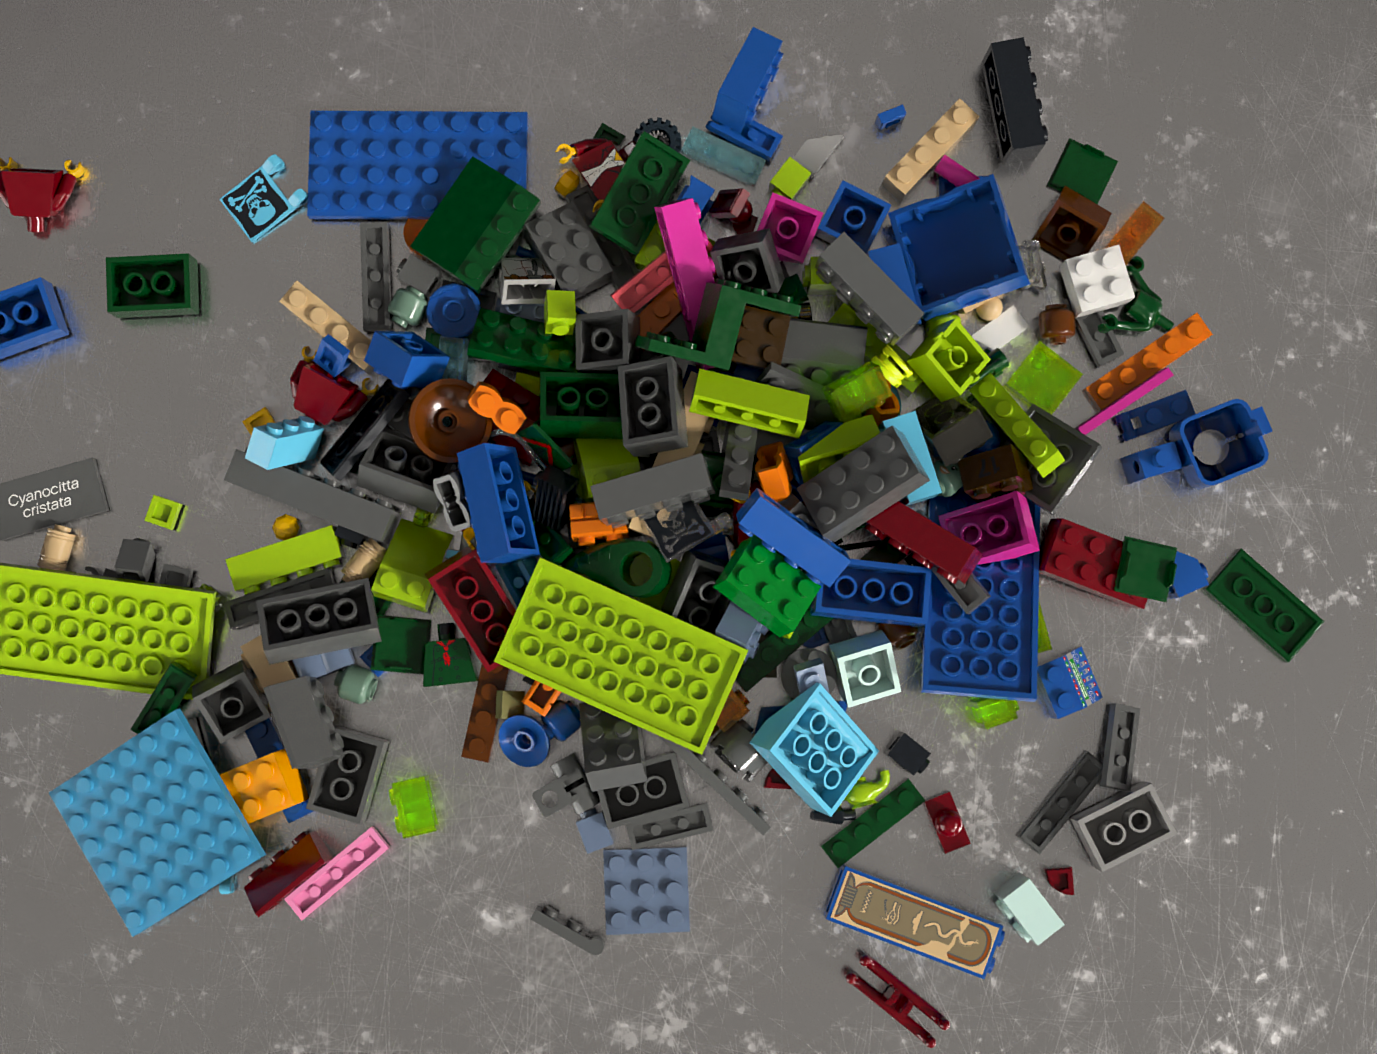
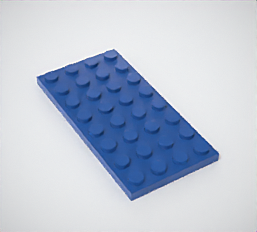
M310 110L307 216L309 219L407 220L412 218L428 220L472 156L527 190L528 113Z
M961 487L952 496L930 498L928 519L941 526L938 516L977 504L978 502L966 494L963 487ZM1027 499L1040 549V507ZM1040 551L1014 559L977 565L972 573L991 597L971 614L965 613L932 571L928 623L924 625L921 693L1035 702L1037 700Z

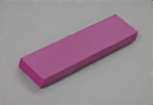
M1169 367L1160 370L1074 429L1086 435L1174 376Z

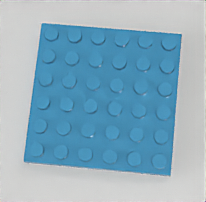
M180 708L169 713L49 792L132 937L266 855Z

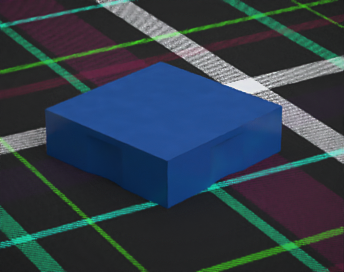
M994 174L956 187L942 196L924 199L888 213L896 241L900 243L906 261L916 304L924 312L922 316L924 321L1030 285L1006 206Z

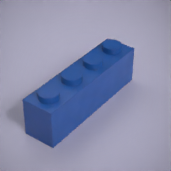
M758 488L755 489L736 513L740 524L738 527L750 537L754 534L762 539L761 543L765 548L773 553L776 551L782 553L785 556L784 560L795 569L800 566L806 570L808 578L818 585L823 582L828 587H831L851 562L845 550L822 536L820 532Z

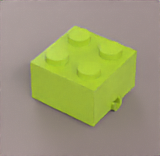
M957 318L937 325L909 357L907 363L936 397L943 402L961 396L970 384L978 381L980 378L978 374L991 359Z

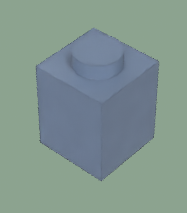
M592 808L580 814L581 818L576 821V825L587 854L614 844L615 841L611 830L607 828L603 810L597 812L596 808Z

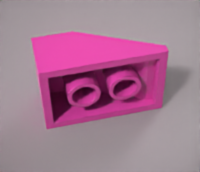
M1018 491L938 516L942 528L976 547L983 555L977 565L1014 559L1040 551L1027 498Z

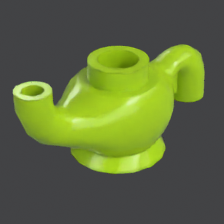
M889 770L879 772L880 779L877 782H867L866 777L859 778L843 801H848L852 804V809L878 803L875 798L887 788L890 782Z

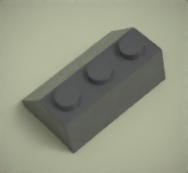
M790 318L781 366L827 388L860 392L868 327Z
M303 676L263 688L292 769H315L345 756L342 750L344 747L342 737L335 731L333 725V712L326 706L323 698L325 694L323 685L316 677Z

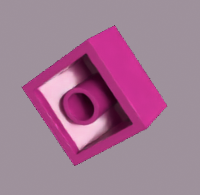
M772 192L757 231L770 228L779 261L803 264L823 212Z

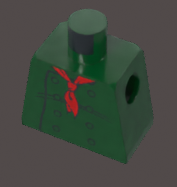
M454 623L437 624L439 641L426 642L423 687L478 681L479 676L470 644L466 638L455 639Z

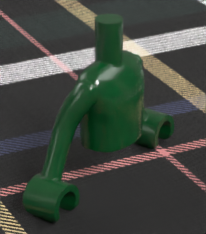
M1139 256L1128 259L1129 263L1133 265L1126 267L1128 275L1133 276L1139 289L1134 291L1135 298L1126 304L1124 312L1137 322L1118 321L1115 315L1107 314L1102 317L1107 324L1098 325V331L1100 333H1107L1111 330L1119 329L1143 332L1150 330L1155 324L1167 332L1170 331L1174 323L1161 314L1162 299L1148 287L1139 273L1144 268L1143 259Z

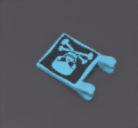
M276 154L271 155L260 168L219 199L252 243L295 209L308 203V193L306 191L298 189L287 199L270 177V175L281 170L285 165L283 160Z

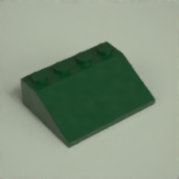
M472 156L410 247L479 294L499 266L501 259L505 257L524 230L525 224L530 221L541 205V200L518 183Z

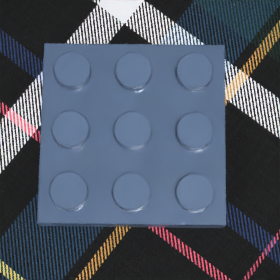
M687 846L650 847L632 850V848L603 850L606 935L690 932Z

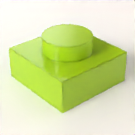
M153 495L144 521L173 530L182 504Z

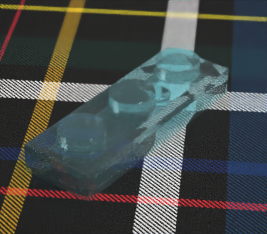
M692 127L681 150L682 154L755 187L766 164L765 159L695 127Z

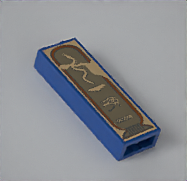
M843 864L824 913L825 919L982 979H985L987 973L990 974L995 964L993 954L996 946H1001L1005 936V931H1002L1004 926L995 920L847 864Z

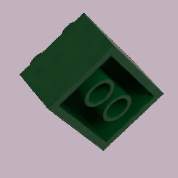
M189 253L106 257L107 312L116 318L199 314L197 260Z
M540 372L539 427L550 438L623 439L618 374Z

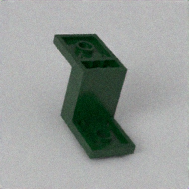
M716 279L715 284L706 282L691 343L675 338L670 343V337L647 332L646 337L637 335L634 346L729 370L746 304L799 317L801 305L793 304L794 298L768 293L767 297L768 291L747 286H742V290H740L741 284Z

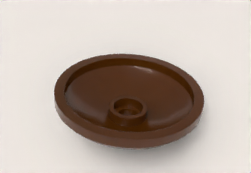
M441 379L428 384L415 396L409 410V430L413 441L425 455L436 461L456 463L459 462L458 452L487 443L492 430V418L484 417L475 412L467 398L475 386L459 379ZM444 417L450 419L451 424L449 427L443 425L442 419Z

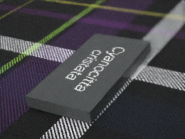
M92 457L0 483V541L51 528L55 524L61 525L109 511L96 459Z

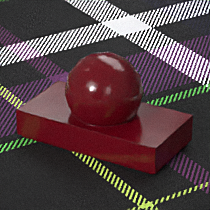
M743 188L720 190L708 214L714 218H729L736 224H743L752 217L753 208L748 200L751 193Z
M950 791L925 800L924 805L944 854L971 844Z

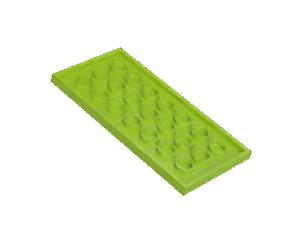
M540 557L494 662L702 755L748 653V649Z
M0 562V674L152 694L169 665L175 661L198 675L183 698L193 700L192 686L209 677L216 591Z

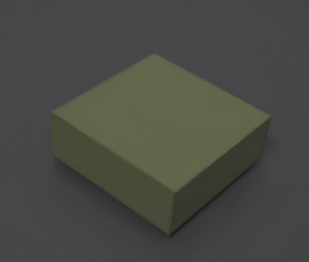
M497 690L495 718L508 719L514 715H524V703L521 701L525 697V691Z

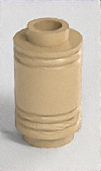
M55 524L54 529H47L40 559L37 563V566H40L39 568L66 571L73 541L76 535L70 534L72 528Z
M372 538L368 542L364 541L341 570L345 574L342 580L350 582L365 578L370 579L380 567L387 550Z

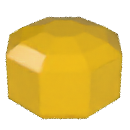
M571 170L567 171L558 180L554 187L555 192L562 198H566V195L576 191L580 182L579 176Z
M285 514L276 518L272 529L276 538L284 541L299 536L302 527L297 518Z

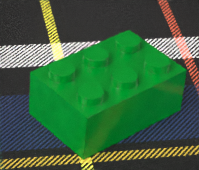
M753 535L740 543L713 587L780 638L795 631L821 586L808 578L800 569H795L789 565L779 553L769 551L762 545V540Z

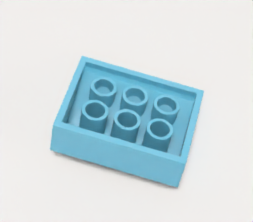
M817 682L768 718L749 742L810 808L830 817L879 752L833 697Z

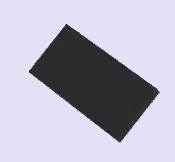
M387 379L320 461V464L340 482L411 396L405 389L394 386L391 383V379Z

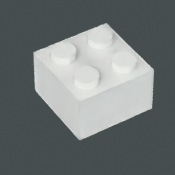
M1119 245L1066 259L1059 266L1075 318L1124 305L1135 298Z

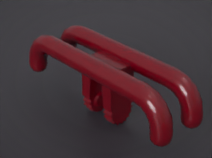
M867 954L860 956V964L868 968L890 987L882 995L853 972L846 974L845 979L847 983L852 984L919 1038L928 1048H934L936 1045L935 1038L909 1017L908 1013L915 1006L942 1030L949 1029L950 1022L872 957Z

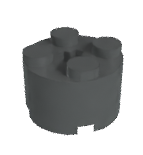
M802 648L789 655L783 661L779 673L780 684L786 695L793 700L799 696L793 666L816 658H821L824 664L829 693L831 694L836 686L837 672L833 661L827 654L813 648Z
M731 719L709 743L710 748L717 747L718 749L714 753L735 773L738 774L741 770L746 774L743 779L751 782L768 762L749 743L754 737L752 734L754 729L743 719L740 721Z

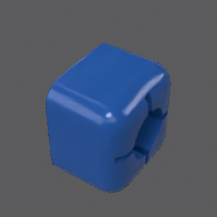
M1241 399L1230 400L1174 424L1169 431L1170 442H1175L1182 464L1181 469L1186 481L1196 489L1214 486L1259 468L1266 463L1269 456L1268 448L1262 437L1266 434L1260 419L1255 420L1250 406ZM1202 431L1214 432L1222 440L1238 434L1239 439L1224 444V456L1215 465L1204 464L1192 453L1194 452V441Z

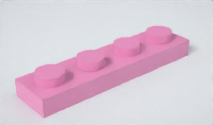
M374 826L370 827L284 900L301 921L304 920L386 852L390 846Z

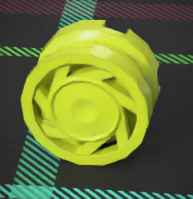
M886 345L882 349L883 353L880 356H874L871 362L897 389L902 384L901 380L905 377L909 378L913 371L889 345Z

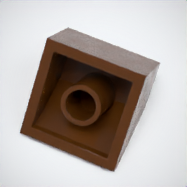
M1064 186L1031 241L1064 261L1087 254L1105 229L1112 213Z

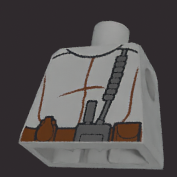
M518 255L501 259L498 279L501 304H544L547 290L555 289L556 278L540 259L521 258Z

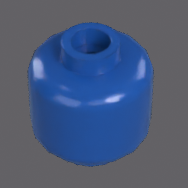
M562 700L556 701L545 717L541 715V721L550 740L555 738L558 741L564 742L581 727L580 711L569 700L567 702Z

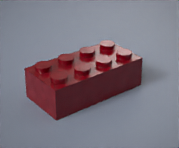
M899 501L865 522L864 528L883 541L887 536L890 538L888 543L908 555L909 551L913 552L912 558L930 570L933 566L938 567L936 572L953 584H956L958 580L965 584L983 556L976 547Z
M1064 518L1050 519L1040 548V574L1129 608L1144 609L1148 600L1147 598L1114 591L1123 541Z
M471 544L425 573V576L486 671L490 672L500 665L494 662L516 610L487 564L481 563L475 546Z

